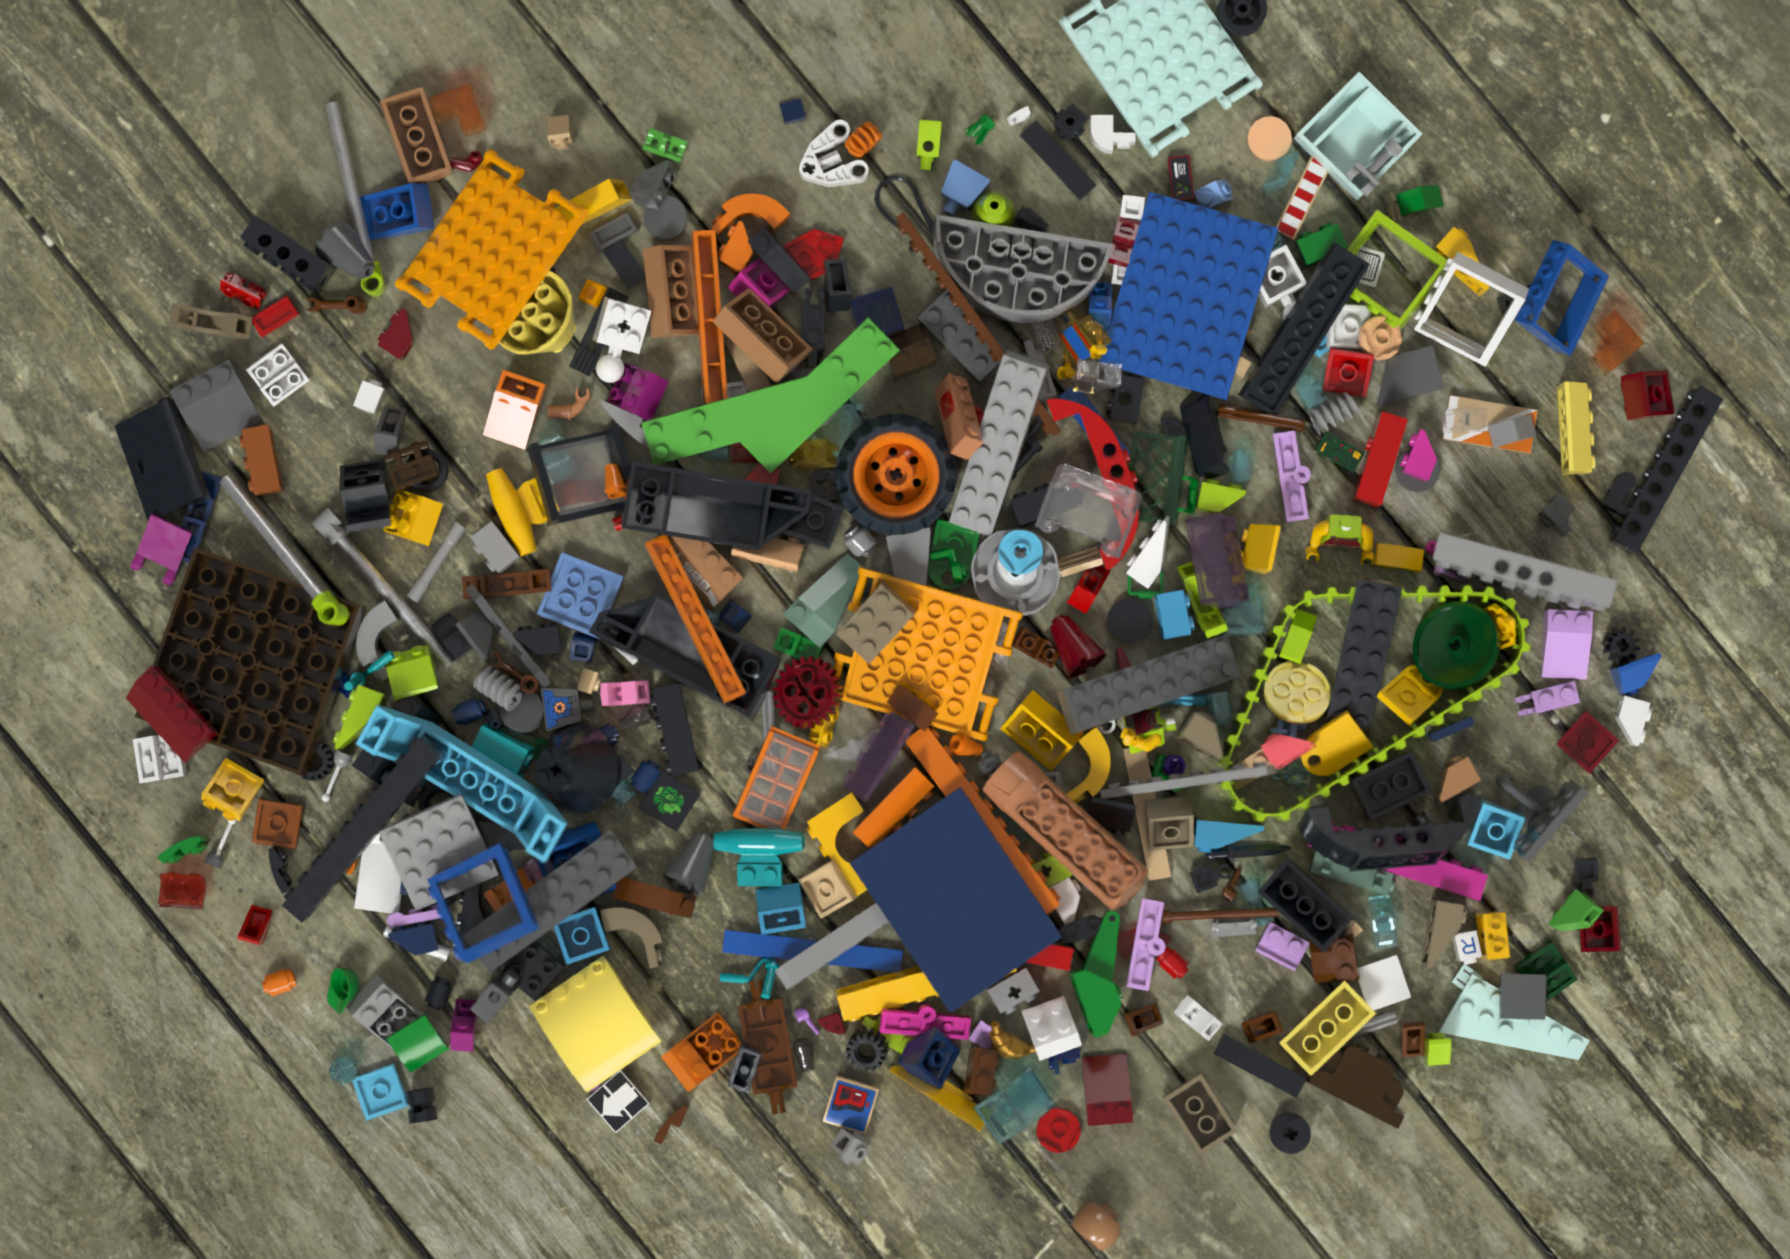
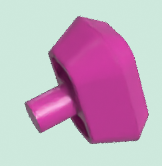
M1429 541L1425 547L1426 552L1434 555L1437 542Z

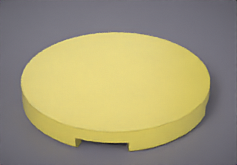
M1287 661L1271 670L1264 684V698L1269 709L1277 717L1293 724H1306L1319 719L1325 713L1331 697L1330 684L1326 676L1317 667L1309 663L1307 665Z

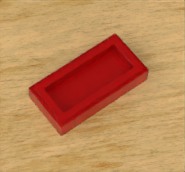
M286 295L254 315L252 323L261 338H264L300 314L289 296Z

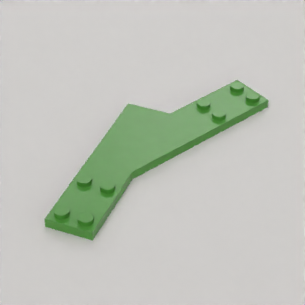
M868 317L807 376L642 421L641 424L653 464H662L740 442L772 473L900 349Z

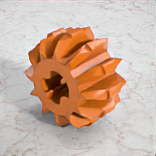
M870 121L865 122L845 141V147L851 155L859 159L864 157L879 143L882 134L876 125H873Z

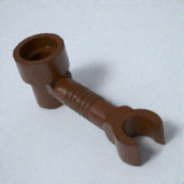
M350 296L346 300H318L313 297L306 299L315 303L314 308L306 309L312 313L323 309L340 308L349 309L350 312L360 315L367 309L366 300L360 296Z
M493 653L498 657L499 661L495 665L487 662L489 666L499 668L515 678V680L520 682L521 689L524 692L535 693L538 691L540 683L535 676L524 675L503 661L501 655ZM533 681L534 687L530 689L529 683Z

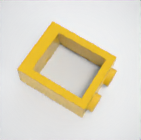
M1505 912L1475 913L1476 930L1482 957L1479 958L1486 960L1510 958Z

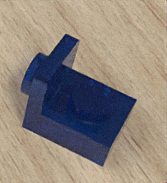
M1073 1048L1049 1057V1069H1054V1074H1059L1058 1061L1062 1060V1064L1076 1063V1059L1080 1058L1079 1048Z

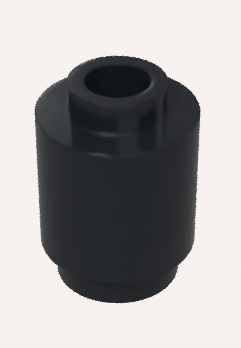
M435 976L434 981L432 980L425 997V1001L428 1002L427 1006L439 1011L441 1007L446 1008L453 989L451 987L453 981Z

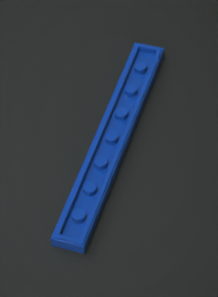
M725 930L722 952L791 960L818 942V940ZM855 945L829 962L828 965L899 972L901 971L903 950Z

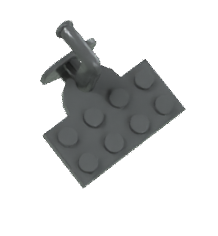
M1499 774L1496 777L1497 785L1503 787L1520 801L1514 808V811L1520 812L1525 816L1523 827L1527 831L1525 834L1522 833L1517 837L1513 849L1528 862L1534 858L1588 794L1587 791L1572 779L1562 784L1558 790L1559 794L1556 796L1543 785L1533 786L1526 794L1510 781L1506 774Z

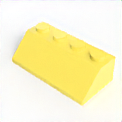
M1563 382L1557 386L1562 475L1589 474L1592 472V468H1595V456L1591 455V446H1594V434L1590 433L1593 413L1589 411L1588 404L1592 399L1591 389L1588 388L1587 383Z
M1343 981L1279 1044L1311 1076L1376 1013L1346 981Z

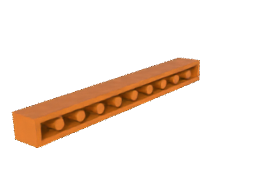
M933 727L927 728L926 731L920 728L904 741L945 797L960 787L964 790L1046 913L1049 915L1060 907L1058 902L1061 899L1054 888L1049 890L1044 884L1048 881L1040 870L1036 872L1031 866L1034 863L1027 852L1022 854L1018 849V846L1021 844L1013 834L1009 836L1004 829L1007 825L1001 817L995 818L991 813L994 808L986 798L982 800L977 794L980 792V789L973 780L968 782L964 775L967 772L960 762L958 764L953 762L951 757L954 754L948 746L944 745L942 747L938 742V739L941 737Z

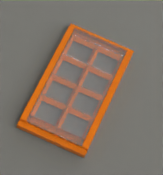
M771 726L732 816L759 828L786 829L818 755L820 746Z

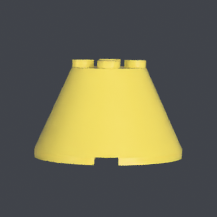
M551 271L547 273L500 340L499 344L516 354L558 353L569 343L577 327L574 323L570 290L558 275Z

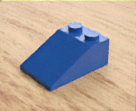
M410 183L360 197L370 241L434 229L429 188L426 184Z

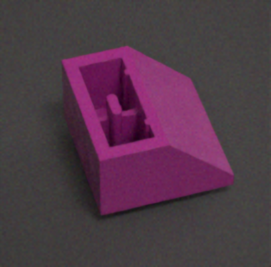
M623 363V376L614 383L606 402L644 420H650L656 412L669 381L650 371Z

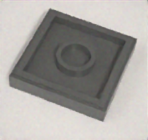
M1500 974L1499 1019L1545 1020L1546 975Z

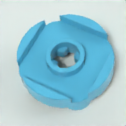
M1025 530L1011 531L1001 540L998 548L999 561L1011 573L1016 575L1028 574L1034 571L1041 562L1043 556L1042 543L1032 532ZM1018 546L1019 548L1025 547L1027 550L1024 553L1026 557H1016L1014 555L1017 552L1015 548Z

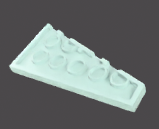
M1471 974L1438 1031L1576 1060L1580 1059L1590 1041L1546 1015L1545 1020L1499 1019L1500 989L1474 974Z

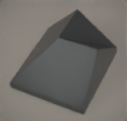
M478 610L458 622L456 626L482 661L488 662L491 660L495 628L492 627L483 613Z

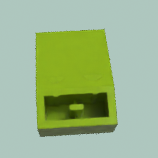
M358 685L357 689L353 688L349 697V701H352L349 710L345 709L341 718V722H344L341 731L337 730L333 739V743H336L334 748L344 750L362 734L376 706L385 707L389 695Z

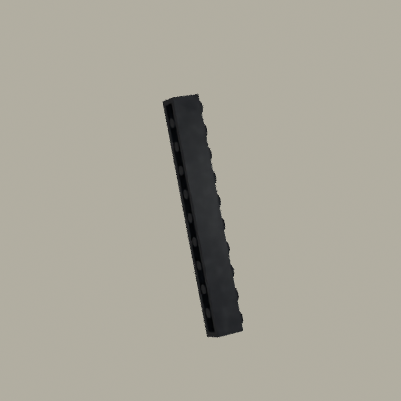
M426 734L420 738L416 736L408 745L410 750L407 754L404 755L402 753L394 762L396 767L393 771L388 770L382 776L380 781L383 783L379 788L374 787L366 797L369 800L365 805L360 804L352 813L355 817L351 822L347 820L339 829L341 834L337 839L333 837L325 846L327 851L323 856L319 854L311 864L314 867L309 872L305 871L297 880L300 884L295 889L292 887L285 894L284 898L286 901L282 906L301 923L309 919L379 834V829L384 828L446 753Z

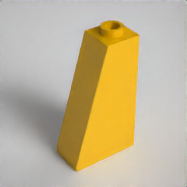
M607 179L570 201L588 209V215L582 223L584 224L633 199L624 180ZM561 205L554 208L569 219H573L574 214Z

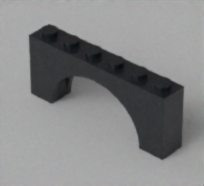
M475 821L487 849L500 843L506 847L508 853L515 850H526V847L514 833L498 823ZM483 882L465 889V891H461L459 904L463 905L462 914L458 913L456 926L460 927L459 933L466 949L471 947L463 935L486 920L481 904V887Z

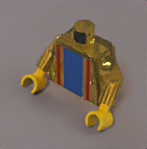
M1072 310L1061 316L1067 326V329L1059 334L1063 347L1062 364L1064 367L1058 369L1057 377L1061 380L1072 378L1075 375V371L1071 366L1075 367L1090 356L1101 359L1102 354L1107 352L1106 346L1112 342L1104 332L1103 325L1096 322L1092 316L1087 315L1078 320Z

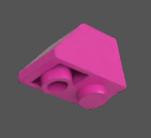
M1420 429L1417 431V434L1412 433L1408 443L1411 449L1409 454H1404L1400 466L1403 467L1402 473L1427 482L1430 479L1437 458L1425 430Z

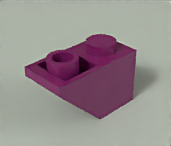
M456 999L450 1031L451 1050L474 1051L478 1015L470 1009L477 1000Z

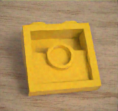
M225 758L202 792L201 799L204 801V806L208 809L215 810L217 808L223 812L222 815L227 820L234 821L236 819L241 821L252 804L253 798L263 785L264 779Z

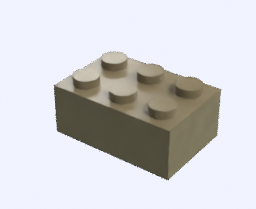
M883 581L841 626L836 634L870 664L915 615L916 610Z
M1200 1072L1161 1096L1199 1155H1202L1238 1132Z

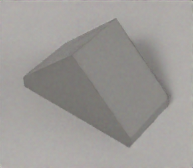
M1531 415L1513 418L1487 427L1493 449L1537 436Z

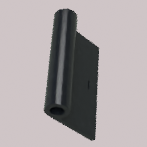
M170 397L159 399L158 403L115 425L148 521L151 514L163 517L187 504L197 505L210 499L181 413L174 399Z

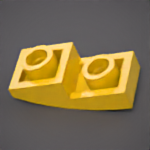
M1378 543L1376 544L1374 565L1392 570L1403 569L1419 573L1422 572L1424 550Z

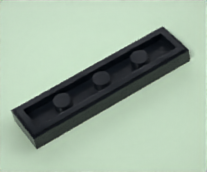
M1037 120L1020 135L1024 142L1079 201L1096 187V184Z

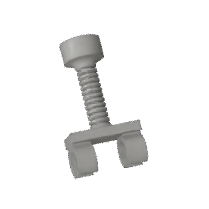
M1392 138L1384 144L1385 151L1369 167L1365 169L1357 162L1344 175L1351 181L1360 172L1369 181L1361 190L1366 197L1379 185V182L1372 176L1374 172L1390 156L1397 157L1403 151L1402 147Z

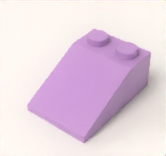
M1544 610L1541 677L1587 679L1592 640L1593 611Z

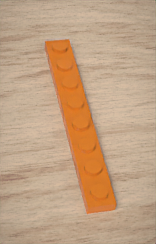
M661 535L646 542L645 547L724 704L744 695L746 692L667 535Z

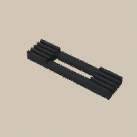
M607 287L569 367L587 376H591L605 344L597 343L593 353L586 350L596 329L604 298L608 297L625 303L629 296L611 287Z

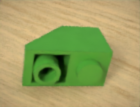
M1576 889L1567 897L1562 907L1553 914L1548 924L1561 932L1590 928L1604 910L1587 894Z

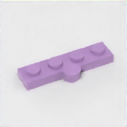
M1295 431L1272 434L1286 522L1309 519L1303 484L1310 479L1311 473L1307 467L1300 465Z
M1141 898L1126 987L1149 991L1154 955H1160L1165 950L1164 941L1158 938L1164 906L1162 901Z

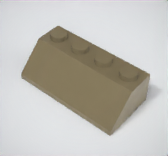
M1203 711L1190 714L1175 738L1212 761L1221 760L1223 754L1216 725L1211 722L1213 718Z

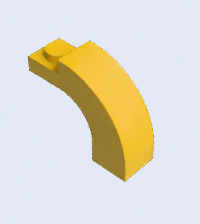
M1096 727L1077 741L1089 758L1090 769L1085 780L1067 793L1076 803L1086 797L1085 791L1091 797H1094L1101 790L1109 775L1111 763L1109 748L1104 737Z

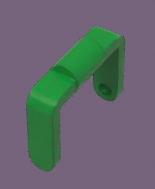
M1181 476L1182 480L1190 482L1187 509L1177 508V511L1185 514H1194L1199 481L1189 476Z
M1160 571V591H1131V576L1127 574L1128 595L1138 596L1139 599H1152V596L1163 594V571Z

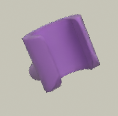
M806 1008L794 1011L798 1022L806 1020V1023L815 1035L820 1033L819 1029L812 1022Z

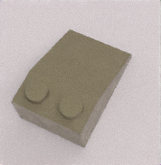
M1431 900L1421 961L1422 967L1430 969L1433 967L1461 928V923H1465L1467 911L1463 910L1464 905Z

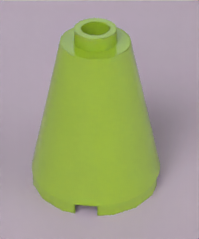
M990 191L983 193L975 200L971 209L972 221L1011 227L1015 219V207L1010 198L1005 194Z

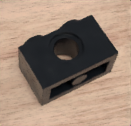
M1118 374L1116 380L1112 379L1110 392L1114 393L1113 401H1108L1106 414L1110 415L1109 420L1136 425L1144 385L1143 378ZM1121 394H1128L1131 402L1123 405L1119 402L1118 397Z

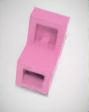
M649 681L600 684L602 706L650 703Z

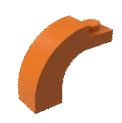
M753 193L743 194L731 198L721 205L722 210L726 214L724 216L722 214L718 215L713 220L711 229L715 230L716 235L719 237L737 219L744 216H755L766 222L776 232L791 215L784 206L771 197Z

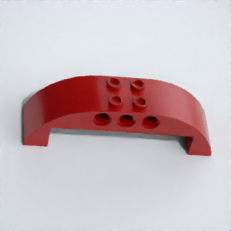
M1049 399L1047 403L1054 422L1080 413L1121 528L1123 540L1099 548L1106 570H1109L1126 554L1134 540L1138 527L1139 503L1134 485L1138 481L1134 470L1129 471L1127 462H1130L1127 449H1121L1119 441L1110 426L1088 407L1064 399ZM1108 443H1112L1116 447V453L1113 456H1107L1104 453V446ZM1118 464L1123 467L1124 472L1121 477H1114L1111 474L1113 465ZM1121 486H1128L1131 489L1130 497H1120L1118 494L1119 488Z

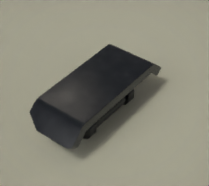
M1196 392L1190 394L1181 402L1180 412L1184 428L1187 432L1186 436L1195 471L1200 477L1212 479L1228 474L1229 467L1223 462L1221 453L1227 452V448L1223 442L1217 418L1218 412L1210 411L1208 403L1210 396Z

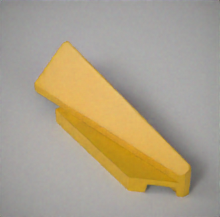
M901 1065L890 1066L889 1071L978 1131L982 1130L992 1112L990 1109L972 1102L973 1098L964 1094L962 1090L945 1080L942 1088L938 1089L909 1074Z

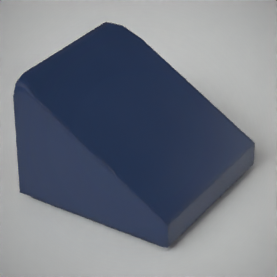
M801 98L779 103L784 125L806 120Z
M730 599L717 617L739 633L752 616Z
M575 632L571 641L570 659L592 662L596 638L588 634Z

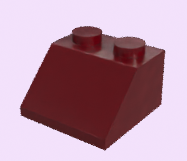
M1668 370L1642 371L1620 376L1621 391L1623 392L1625 404L1624 411L1627 420H1640L1674 414Z

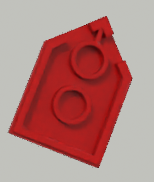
M812 229L784 245L812 278L810 280L812 281L824 274V260L838 259L844 237Z

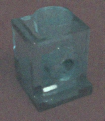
M1310 375L1297 380L1299 384L1294 388L1305 411L1328 400L1327 396H1321V393H1323L1321 385L1318 381L1314 382Z

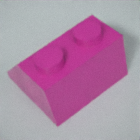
M761 257L742 270L727 287L736 297L750 288L771 309L791 291Z

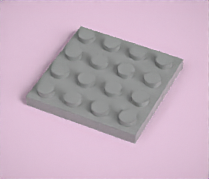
M462 793L379 829L383 843L416 911L436 903V899H432L428 892L430 885L427 879L487 850ZM493 860L440 885L444 897L447 898L499 875V872Z

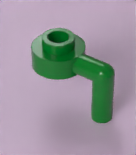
M951 547L929 552L931 561L949 557L954 584L962 583L963 578L967 577L964 564H959L955 548Z
M1157 754L1151 775L1152 778L1162 777V781L1170 780L1169 775L1161 773L1165 755ZM1175 788L1169 790L1181 792L1182 788Z

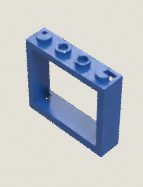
M1552 240L1515 321L1553 351L1572 356L1609 276L1571 244ZM1567 259L1582 271L1584 276L1555 337H1553L1536 322Z
M500 843L427 879L430 885L428 892L432 899H436L438 904L436 911L439 917L445 921V933L450 940H453L455 945L453 952L458 960L460 959L467 964L540 928L506 847ZM496 858L523 922L466 949L440 885Z

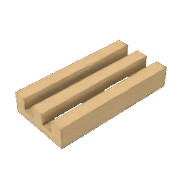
M1097 546L1057 558L1060 577L1103 564Z

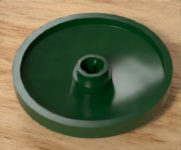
M1450 602L1435 608L1422 620L1416 630L1412 648L1415 665L1425 679L1442 689L1461 690L1477 684L1489 674L1498 659L1500 634L1495 621L1482 608L1469 602Z

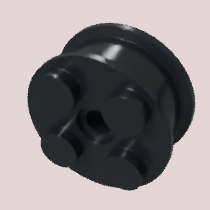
M1220 0L1216 12L1217 20L1228 34L1236 37L1249 36L1255 33L1264 22L1267 14L1266 0ZM1243 8L1245 12L1242 13L1238 9Z

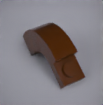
M624 877L616 883L613 897L630 903L691 918L696 901V896Z

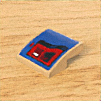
M837 1075L823 1122L852 1131L855 1130L866 1135L880 1088Z

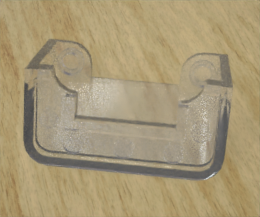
M1062 464L1057 467L1035 527L1040 528L1046 533L1057 531L1060 526L1101 542L1100 548L1105 555L1120 558L1142 501V496L1133 489Z

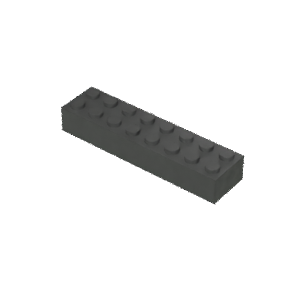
M1226 634L1060 690L1056 694L1072 735L1239 678L1241 675Z
M610 830L525 891L540 928L480 957V961L489 973L639 867L615 832ZM514 900L463 935L470 947L523 922Z

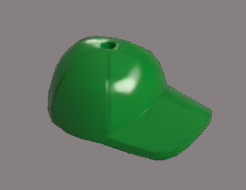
M336 968L331 974L327 1001L338 1014H342L348 1002L352 1001L358 994L360 979L356 972L347 968Z

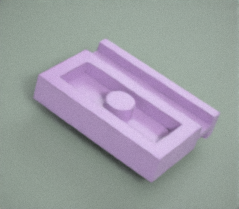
M1269 922L1255 951L1296 971L1309 946V942Z

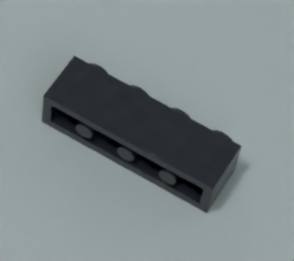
M677 683L652 689L653 694L650 695L652 708L657 707L658 712L655 722L657 729H662L664 737L660 738L662 751H667L669 759L665 760L667 772L672 773V776L676 777L700 771L680 684Z

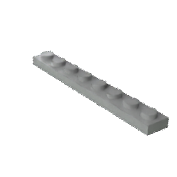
M1266 761L1253 763V768L1247 769L1245 764L1232 766V771L1225 772L1224 768L1211 769V774L1204 775L1203 771L1190 772V777L1183 778V774L1169 775L1170 780L1162 781V777L1149 778V783L1142 784L1141 780L1128 781V786L1121 787V783L1108 784V789L1100 790L1101 799L1271 775L1276 774L1275 765L1267 766Z

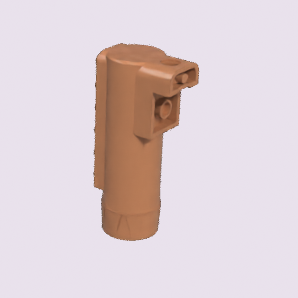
M1017 751L1010 756L987 781L982 791L997 807L1018 823L1108 908L1116 910L1126 906L1143 888L1145 879L1149 874V869L1022 752Z

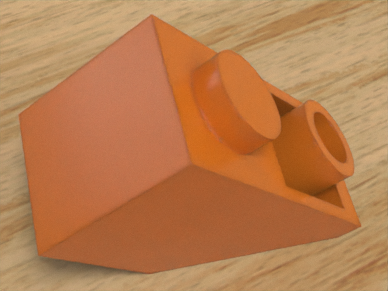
M739 220L737 225L733 224L727 235L730 239L726 245L722 244L717 255L720 257L719 262L740 273L748 267L753 257V252L748 243L749 239L744 224Z

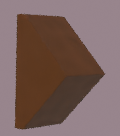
M1156 1003L1123 1013L1131 1036H1136L1163 1024Z
M1274 1009L1241 1023L1249 1043L1284 1032L1280 1019Z
M1411 1021L1398 1023L1402 1058L1424 1056L1425 1022Z

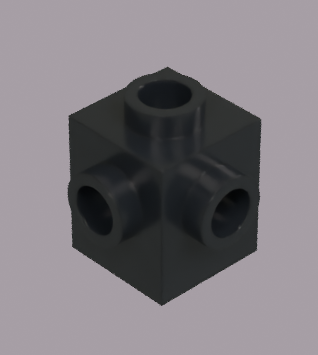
M1072 103L1066 111L1061 109L1054 117L1056 120L1054 123L1056 130L1054 132L1062 140L1065 138L1069 141L1073 138L1078 139L1086 130L1083 127L1089 118ZM1070 122V123H1072L1073 125H1072V126H1069V125H1067L1066 123Z

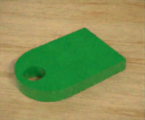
M937 519L931 552L951 547L955 548L959 564H964L967 577L963 578L962 583L944 584L941 576L945 572L952 573L949 557L933 561L929 557L928 574L935 585L945 590H955L967 583L971 576V564L977 549L979 532Z

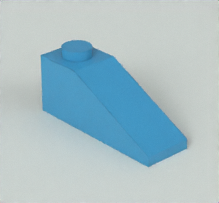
M1195 820L1194 847H1198V852L1211 853L1212 848L1218 849L1264 831V826Z

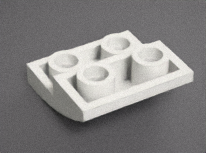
M282 342L246 368V371L273 407L309 381L306 374Z

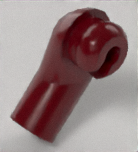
M473 151L465 160L452 157L450 167L471 172L482 163V154L479 151Z

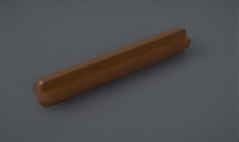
M1220 404L1217 411L1219 417L1295 431H1303L1305 427L1304 419L1279 414L1274 415L1252 409Z

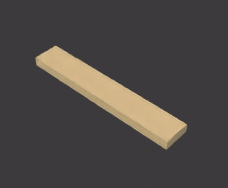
M1129 748L1123 749L1129 781L1141 780L1142 784L1149 783L1148 779L1152 777L1147 752L1141 751L1130 754ZM1155 792L1133 794L1132 798L1134 805H1136L1135 813L1146 868L1149 869L1148 880L1152 881L1171 877L1166 849L1149 851L1145 800L1156 799Z

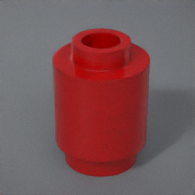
M1168 946L1156 958L1159 962L1158 965L1173 979L1176 977L1181 979L1189 971V968H1187L1189 962L1175 949L1171 950Z

